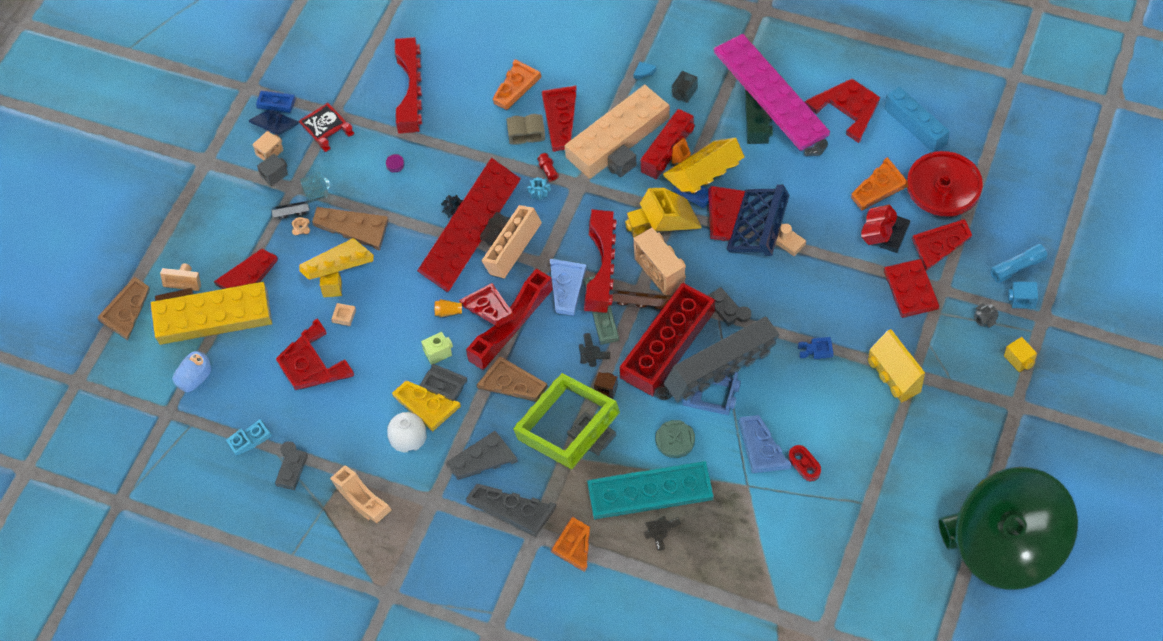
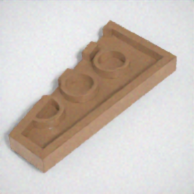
M317 207L312 223L317 228L333 234H341L347 239L354 238L360 244L365 246L368 244L380 251L389 220L388 216Z

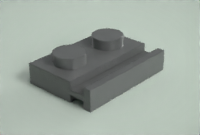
M432 364L430 371L428 370L419 386L426 388L427 391L436 395H443L448 400L456 401L463 390V386L467 383V377Z
M585 411L574 423L573 428L568 430V436L575 440L592 420L593 416ZM608 427L589 450L599 456L600 452L615 438L616 432Z

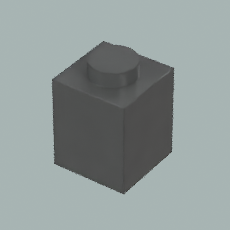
M275 154L257 165L260 176L271 187L288 175L287 163L283 158L279 159Z

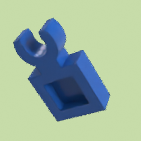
M831 337L811 339V344L807 342L798 343V349L806 350L800 352V358H807L809 355H813L814 359L833 357Z

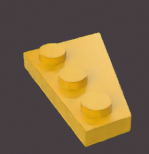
M407 380L392 392L393 397L411 413L417 414L432 432L461 407L460 402L451 401L443 395L431 393L426 388Z

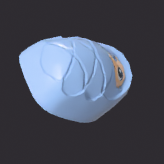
M194 351L186 356L172 377L175 386L184 392H191L197 388L211 372L208 356L201 351Z

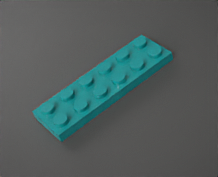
M706 461L587 480L594 520L714 500Z

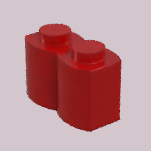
M891 205L874 207L868 211L866 223L861 232V238L868 245L889 241L892 227L897 220V212Z

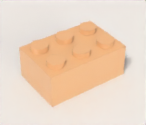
M650 228L633 238L634 259L664 295L671 296L682 282L685 283L686 265L681 258H677L673 248L670 245L667 246L662 235L653 228Z

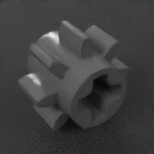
M982 303L976 307L977 311H975L974 319L979 326H988L990 328L996 324L995 320L998 319L999 314L993 305Z

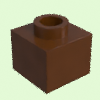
M598 372L594 383V390L614 399L618 387L617 376L608 372Z

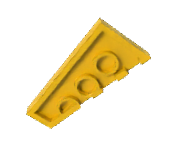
M352 238L300 264L299 271L307 279L311 280L373 262L374 255Z

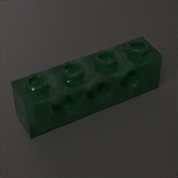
M745 89L747 144H769V136H773V126H769L772 118Z

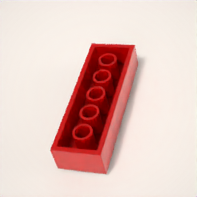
M682 282L619 367L620 379L653 397L670 374L673 366L679 362L714 314L715 299Z

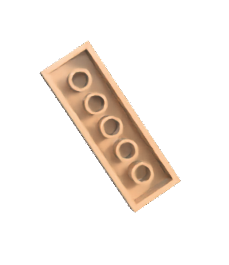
M643 85L565 144L566 159L591 179L608 166V156L623 144L630 149L670 118V105L649 87Z

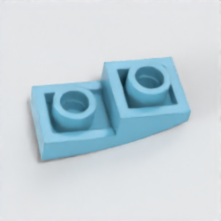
M259 419L245 431L242 428L239 429L226 441L237 456L258 446L273 435L265 423Z

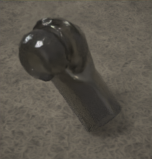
M822 139L813 147H807L804 149V156L822 155L828 147V141Z

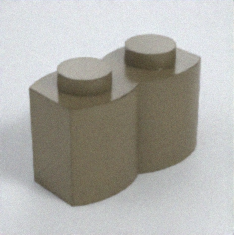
M530 114L525 117L512 116L507 118L509 144H523L545 140L542 115Z

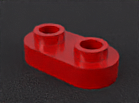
M802 445L793 446L789 451L788 457L791 464L805 480H817L821 475V465L806 447Z

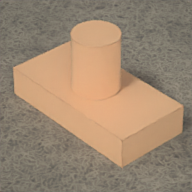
M781 224L776 244L792 256H795L806 245V240L793 232L791 225Z
M182 264L179 270L162 268L160 275L163 287L176 289L192 288L194 291H199L201 288L199 272H191L192 268L190 265Z

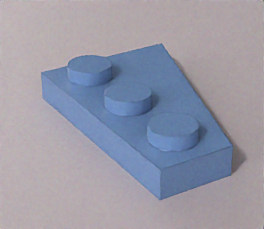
M759 415L740 417L739 425L752 473L791 469V462L789 459L786 460L782 454L783 450L779 445H776L771 437V432Z

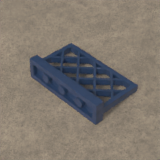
M777 184L776 189H745L735 226L728 243V252H763L765 256L773 255L790 197L784 184ZM757 195V198L750 203L748 202L749 196ZM773 195L772 199H770L768 202H765L764 199L767 196ZM762 201L764 204L755 210L753 206ZM751 208L753 212L744 217V213ZM768 208L769 212L761 217L759 214ZM757 216L759 220L751 225L749 221ZM763 223L765 225L764 228L757 232L755 228ZM747 224L749 227L740 233L739 228ZM753 231L755 235L746 240L744 236ZM742 238L744 242L739 246H734ZM758 238L760 239L759 246L750 245Z

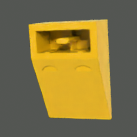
M648 188L640 202L647 219L656 232L702 228L688 200L666 188Z

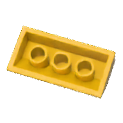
M737 138L715 140L689 156L683 162L664 172L663 175L682 192L690 191L695 193L701 189L700 186L703 184L706 185L713 182L714 177L725 174L727 172L726 169L737 166L739 161L745 158Z

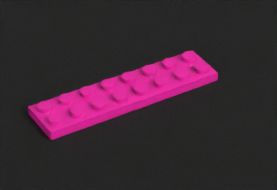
M744 34L714 48L716 56L800 151L829 136L830 131Z

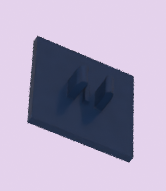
M266 110L249 119L250 123L276 135H280L299 124L298 121L274 110Z

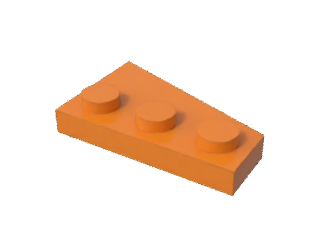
M514 59L513 67L511 70H508L504 83L500 84L493 97L494 104L508 110L542 77L541 72Z
M887 157L879 168L877 167L873 174L851 194V198L862 211L906 188L907 180Z

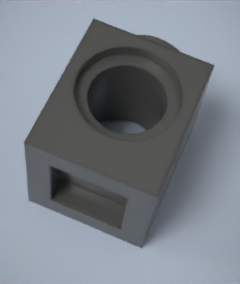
M624 144L608 156V169L620 178L637 166L636 154Z

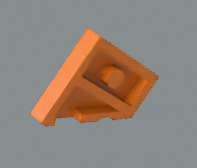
M572 517L551 552L585 572L587 569L590 527Z

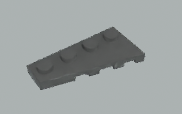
M476 484L466 498L467 503L534 537L539 534L556 509V503L549 502L547 504L540 502V499H527L520 497V494L503 493L501 489Z

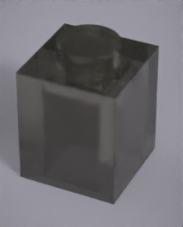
M681 71L672 85V97L688 103L698 89V77Z

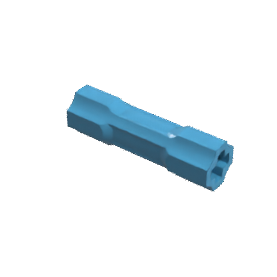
M1037 244L1027 249L1024 253L991 267V276L997 283H1000L1012 277L1013 274L1046 260L1047 251L1042 244Z

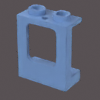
M735 372L734 378L725 376L723 381L716 384L731 388L726 406L703 402L701 400L703 392H700V390L689 400L685 401L683 399V406L729 416L730 409H734L736 404L734 394L739 392L741 381L738 380V372Z

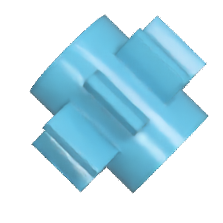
M537 177L530 180V186L527 187L528 193H531V198L538 199L539 201L544 197H548V191H551L550 184H547L546 178Z

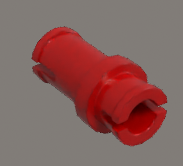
M547 153L539 155L537 158L539 167L544 170L548 181L552 182L558 179L559 175L553 166V160L549 158Z

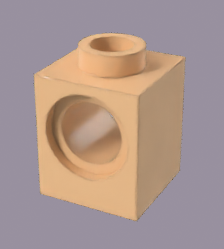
M269 131L252 144L256 156L262 160L267 159L273 154L278 156L283 151L281 138Z

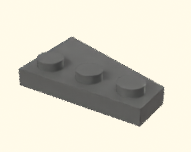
M493 431L448 460L446 465L456 479L459 480L480 474L483 470L500 468V465L517 463L518 459L498 433Z

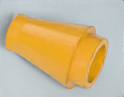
M439 299V301L434 303V314L439 316V318L462 314V303Z

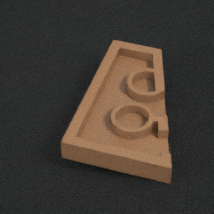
M134 277L97 317L98 320L128 341L150 291L149 286Z
M499 356L477 384L479 389L535 402L538 401L548 388L547 383Z

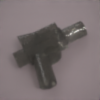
M590 333L583 335L585 347L583 344H579L581 364L588 362L590 367H595L597 365L596 359H610V352H602L598 346H593Z
M663 516L654 521L645 522L648 530L643 533L646 539L654 538L657 550L662 551L665 549L663 539L667 537L668 531L681 525L678 517L668 521Z

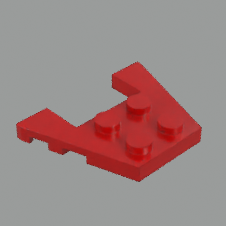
M850 79L807 99L804 103L815 114H818L829 103L856 121L846 130V135L860 143L868 123L880 102V97L854 79Z
M318 318L312 322L313 325L307 330L305 329L301 336L276 358L278 365L294 390L354 376L353 370L345 359L327 369L310 344L327 334Z

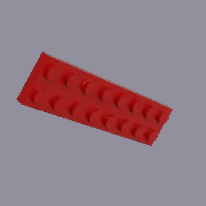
M491 157L417 269V272L448 292L521 178Z

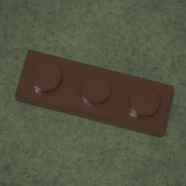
M615 290L612 301L617 302L618 305H628V303L636 304L635 306L647 307V305L662 310L671 296Z

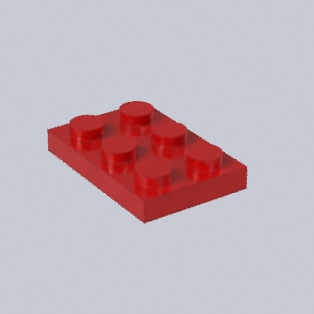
M921 259L884 267V273L902 318L939 310V303Z

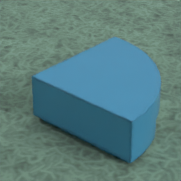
M639 62L633 74L634 79H643V77L653 75L656 71V66Z

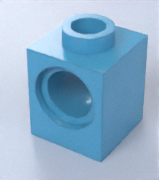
M1013 282L1012 289L1008 290V301H1011L1012 308H1036L1038 301L1037 282Z

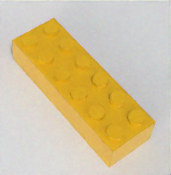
M264 282L151 302L154 334L160 345L272 325L268 290Z

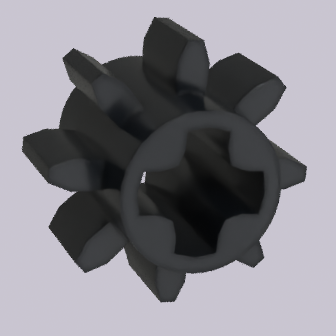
M457 194L454 197L448 195L446 200H443L441 203L444 206L442 212H445L448 218H450L463 200Z

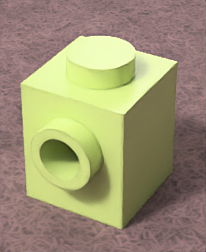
M442 332L421 341L423 351L431 365L452 356V342L449 337L445 338Z

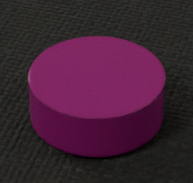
M398 154L390 155L386 159L387 169L393 173L400 172L404 168L403 157Z

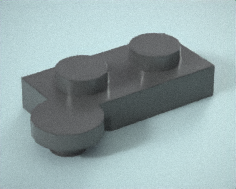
M722 287L707 295L715 299V312L728 327L735 323L737 319L748 321L751 318V310L748 307L739 308Z
M287 441L280 448L285 458L275 484L277 487L295 490L308 455L307 452L298 451L293 442Z

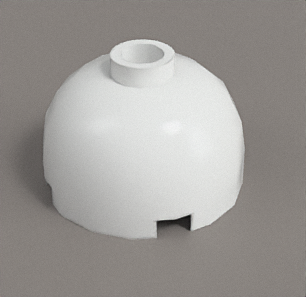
M402 412L390 420L387 428V437L391 446L397 451L403 453L413 449L415 451L426 441V426L417 414Z

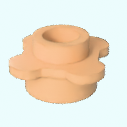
M298 217L291 223L293 226L292 234L295 236L298 234H308L310 232L308 227L309 219Z

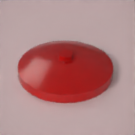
M936 151L923 155L913 163L907 177L908 193L914 203L924 211L938 216H956L969 211L978 202L983 188L982 176L976 165L968 158L949 151Z

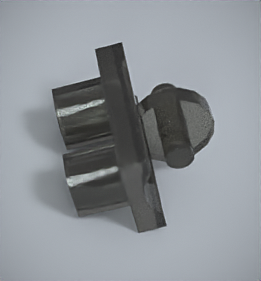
M496 212L488 220V225L480 235V240L492 246L510 217H505Z

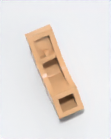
M347 466L342 467L330 478L343 497L367 520L371 519L378 523L391 511L390 506L375 496L363 484L358 475Z

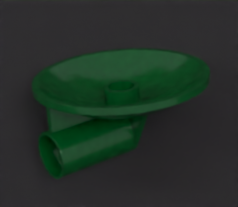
M1011 467L997 471L978 483L966 497L960 511L939 518L938 526L946 548L948 550L958 548L963 562L977 578L997 588L1015 590L1037 585L1051 577L1061 568L1072 552L1076 541L1078 515L1069 491L1055 477L1036 468Z

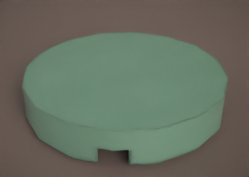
M671 420L662 424L659 430H657L656 445L663 455L670 458H680L692 451L695 445V434L693 429L685 424V422Z

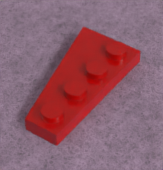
M577 85L542 91L553 152L565 150V144L572 140Z

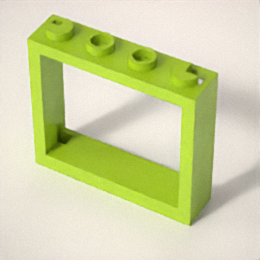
M561 373L546 392L540 396L539 400L529 408L526 415L516 423L513 430L519 441L572 470L620 414V410L615 400ZM568 389L602 408L564 451L530 431L563 392Z

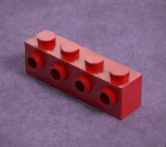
M677 109L641 158V173L656 180L672 160L673 146L683 138L686 140L695 128L693 115Z

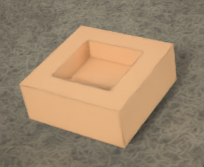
M337 303L331 318L332 323L351 326L356 312L355 306Z

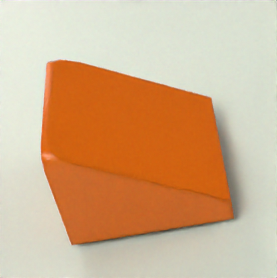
M685 138L673 146L672 164L681 163L691 155Z

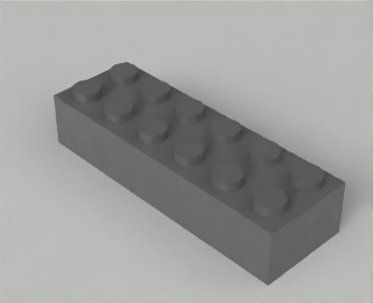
M765 316L674 365L664 385L677 403L683 399L687 401L699 390L703 392L710 387V384L714 382L716 384L720 383L725 379V376L729 374L734 375L735 372L740 371L741 367H749L759 357L761 359L767 357L771 353L770 349L776 345V340L780 334Z

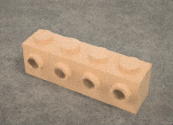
M519 205L481 260L490 275L505 278L542 222L534 208Z

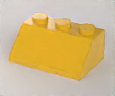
M892 329L888 330L870 349L868 362L873 369L875 368L878 371L882 382L887 383L890 387L892 395L902 403L921 393L925 372Z

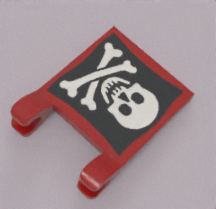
M329 103L299 120L302 127L316 140L324 152L331 149L326 138L340 129L348 137L354 135L352 125L347 123Z

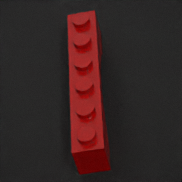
M416 37L395 39L397 64L404 69L409 77V88L406 96L396 108V126L398 134L420 132L419 125L423 124L422 114H419V110H422V101L419 100V96H422L421 85L419 86L422 78L421 71L418 72V68H421V58H418V55H421L420 44H417Z
M591 209L589 236L599 249L602 265L596 276L586 286L584 311L607 313L608 306H612L613 294H609V291L613 290L614 279H610V275L614 274V264H611V260H614L615 249H612V245H615L616 234H613V230H616L617 219H613L614 211Z
M537 268L524 282L518 296L510 306L515 319L499 327L494 325L483 334L478 335L466 349L469 362L482 370L489 365L553 290L552 277Z

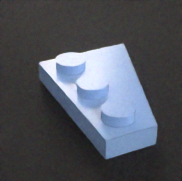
M550 259L555 311L559 314L574 316L587 269L586 264Z

